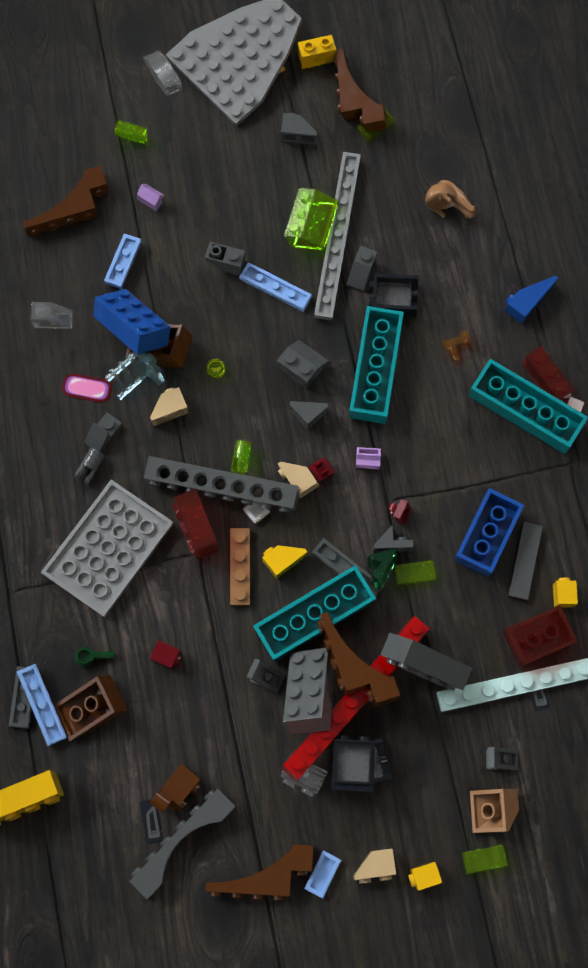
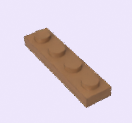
M230 528V606H250V528Z

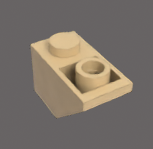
M285 462L278 463L281 468L278 472L283 480L288 479L290 484L300 487V498L320 486L308 467Z
M393 849L370 851L353 875L354 880H359V884L371 882V878L379 877L380 881L392 879L391 875H396Z

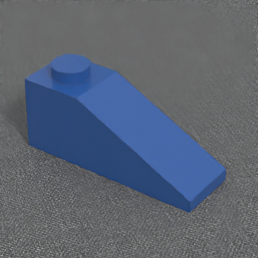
M550 277L519 290L515 295L511 294L505 302L507 306L504 311L522 324L554 287L558 277Z

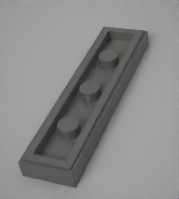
M523 522L508 597L524 601L528 600L543 526Z
M325 538L311 552V554L338 575L356 565L375 597L384 587L382 583Z

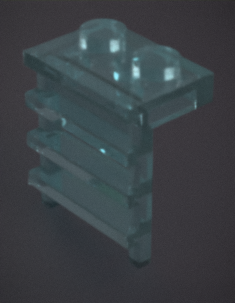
M135 352L131 355L128 353L126 355L127 359L123 362L119 361L117 363L119 366L114 370L111 368L109 370L110 374L105 377L107 381L113 378L121 390V393L117 395L119 400L147 376L158 385L165 381L161 375L163 371L155 364L157 362L155 357L150 353L147 355L145 352L138 355ZM129 363L138 376L136 380H133L126 368ZM121 370L130 384L127 388H125L118 376Z

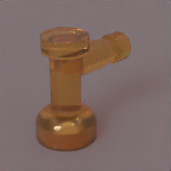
M467 330L460 332L458 337L442 340L443 348L445 351H450L453 362L460 360L456 345L461 343L465 346L471 344Z

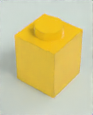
M559 578L553 584L554 607H575L578 604L576 581H570V578Z
M436 862L410 869L411 874L408 875L412 887H416L418 891L442 883Z

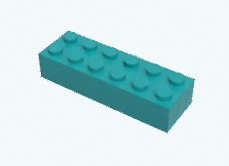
M367 306L348 418L382 424L386 423L404 312Z
M489 359L468 394L470 398L563 454H566L588 419L586 415L492 359Z
M355 565L253 625L275 663L323 634L319 632L317 626L320 614L328 612L335 627L374 604L376 597Z

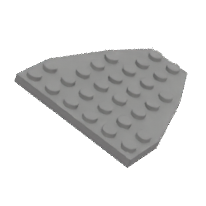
M262 0L241 7L191 31L166 54V58L232 123L238 126L263 103L290 54L302 23V18L283 0Z

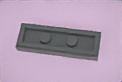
M17 666L8 727L30 729L32 708L17 675V671L26 667Z

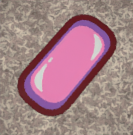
M69 374L64 379L62 390L71 397L104 402L110 396L111 384L104 379Z

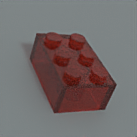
M196 489L174 497L175 504H172L177 520H182L179 524L184 538H189L186 541L191 555L195 554L196 558L199 559L219 551L216 538Z
M561 606L508 627L503 631L519 668L578 642Z

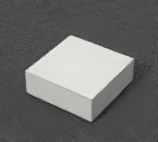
M257 503L243 508V511L255 525L270 513L268 509L261 508L260 504Z

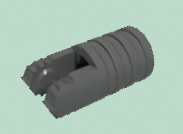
M90 448L73 477L78 479L82 475L84 468L88 469L90 472L84 480V484L88 486L105 455L94 448Z

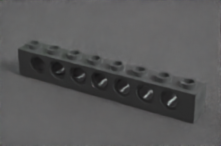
M152 456L148 457L144 479L149 481L148 484L160 487V484H164L171 490L178 491V488L186 489L185 492L197 494L198 491L203 492L206 497L215 498V495L223 496V500L234 502V499L241 500V503L252 506L253 503L260 504L261 508L265 509L277 507L279 508L278 511L290 513V510L296 511L300 494V487L297 485ZM165 470H170L169 477L163 479V472ZM183 474L189 475L186 482H181L180 480ZM207 477V483L204 486H199V480ZM221 481H225V488L222 490H218V483ZM244 485V491L240 494H237V486ZM257 489H263L264 492L261 497L254 496ZM277 492L282 493L280 501L273 500V496Z

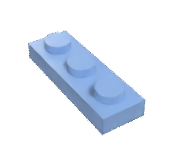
M124 233L104 279L105 284L119 289L123 288L142 243L140 238Z

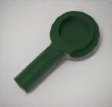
M82 647L76 651L74 658L79 666L88 667L94 660L115 659L114 651L93 652L88 647Z

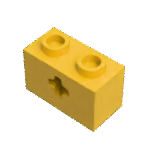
M332 35L298 42L297 55L302 69L334 62L336 47Z

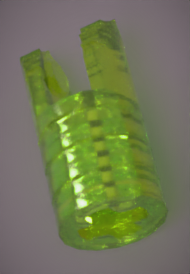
M122 120L117 121L115 136L140 143L148 142V137L146 136L147 128Z
M244 440L235 441L231 465L232 473H246L252 443Z

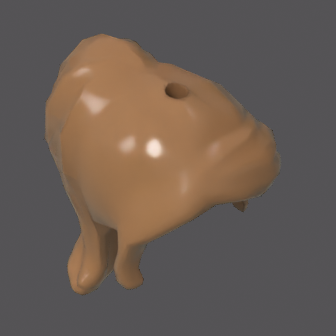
M449 180L439 181L426 194L425 202L427 207L442 218L445 217V214L441 209L450 207L459 209L465 218L471 219L476 214L475 206H472L464 192Z

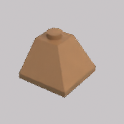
M518 789L470 791L473 833L508 832L519 811Z

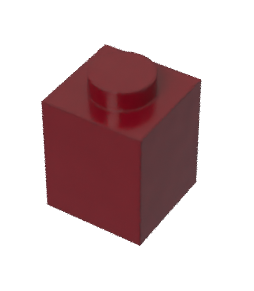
M158 640L150 660L173 671L174 667L180 665L183 656H180L181 651Z

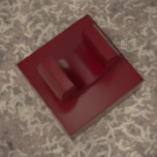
M324 457L308 467L318 484L335 473Z
M402 499L398 505L390 503L388 508L396 522L401 525H405L412 510L408 501Z

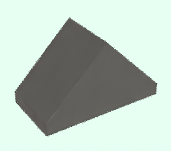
M290 401V412L307 430L327 413L328 403Z

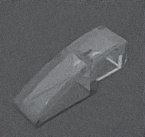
M159 50L143 57L157 84L161 86L166 96L182 89L181 80Z

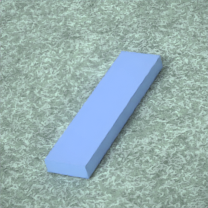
M249 262L239 276L240 280L304 312L312 298V294Z
M36 664L17 671L47 746L66 739L67 736Z

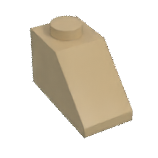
M179 387L169 388L161 394L150 417L153 426L188 414V408Z

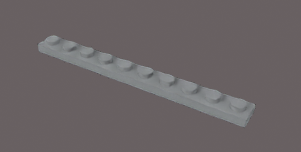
M343 152L314 318L331 321L333 319L361 154Z

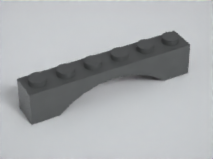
M212 789L204 797L206 802L201 807L197 805L189 813L191 815L187 822L182 820L175 828L177 832L172 837L168 835L160 843L162 848L157 853L153 851L145 859L147 861L143 868L138 866L132 872L131 876L133 878L129 882L146 900L164 884V875L168 861L178 844L196 829L211 823L222 822L236 808L219 789L216 791Z

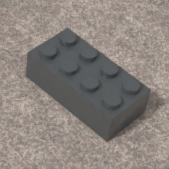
M390 632L380 654L388 658L387 663L401 667V669L407 672L414 673L420 678L429 680L433 684L443 686L452 691L455 688L464 690L472 670L471 667L425 645Z
M325 648L292 652L290 654L283 723L291 735L330 730L335 671H333L330 659H332L331 653L326 652Z

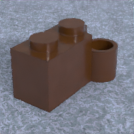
M181 764L151 799L150 804L161 813L168 807L174 813L177 810L181 812L188 803L186 801L190 794L195 795L200 789L201 785L199 783L201 779Z

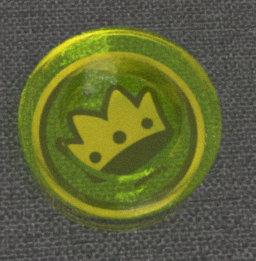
M212 359L207 363V373L210 377L220 378L224 375L225 364L222 360Z

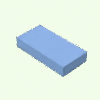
M322 851L304 889L323 898L341 860Z

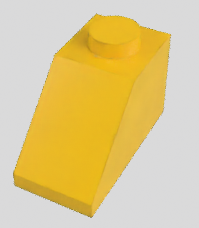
M278 545L275 548H268L263 553L262 561L274 577L278 579L307 556V550Z

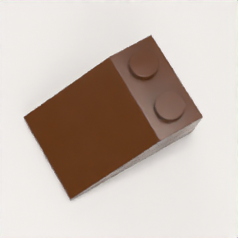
M168 324L171 326L168 346L138 355L128 347L125 356L165 368L182 369L193 335L183 325Z
M111 675L95 677L53 705L69 741L83 736L127 711Z

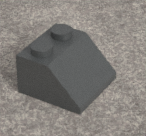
M298 340L288 346L278 358L277 369L307 390L329 360Z

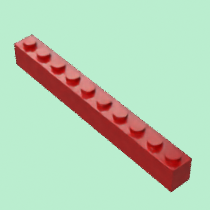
M414 616L398 635L419 643L430 628ZM381 655L370 666L388 677L397 669V666L386 662L388 658ZM369 689L344 695L332 709L330 730L312 732L283 764L282 770L298 782L369 701L366 692Z

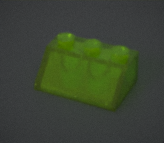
M299 188L284 234L290 246L324 250L339 204L338 200L316 189Z

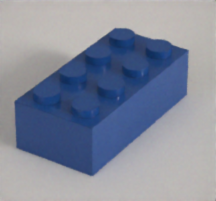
M127 289L95 297L93 317L137 355L168 346L171 326Z
M489 488L453 561L489 577L498 562L524 505Z

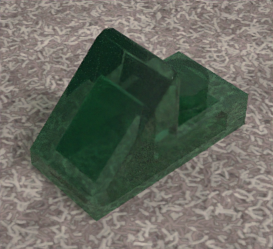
M395 548L367 557L368 566L374 569L371 578L373 579L374 587L377 589H382L398 561L397 549Z

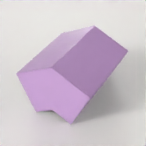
M141 184L137 193V199L155 211L163 203L164 194L147 184Z
M357 447L356 468L379 470L381 449Z

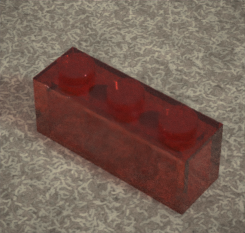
M542 346L526 355L522 364L542 390L562 402L571 397L575 390Z

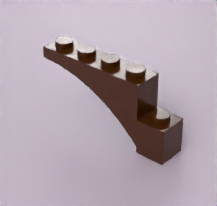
M336 50L337 57L334 58L335 67L338 68V73H335L336 82L339 84V88H337V96L340 99V104H338L339 114L343 115L345 121L360 118L361 126L365 127L367 133L388 129L384 105L374 102L357 86L349 72L344 50Z
M101 165L83 170L84 175L76 187L55 207L35 218L24 221L23 225L27 235L37 236L41 232L54 231L62 226H71L76 222L88 221L97 217L92 197H101L109 193Z
M328 612L320 614L317 626L319 632L324 633L326 639L323 641L326 652L331 653L332 659H330L333 671H337L339 677L337 678V684L340 691L343 690L344 694L348 695L368 688L369 690L366 691L370 703H374L375 707L398 700L400 693L394 676L388 677L362 661L342 640Z
M292 844V849L268 868L238 880L207 882L206 891L210 892V896H223L224 892L231 893V897L243 898L244 894H252L254 899H264V895H273V900H285V896H290L291 870H295V875H307V871L312 872L313 846Z

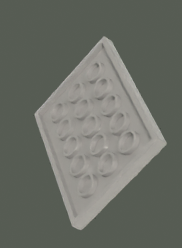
M110 480L41 573L105 618L168 533L174 522L113 480Z

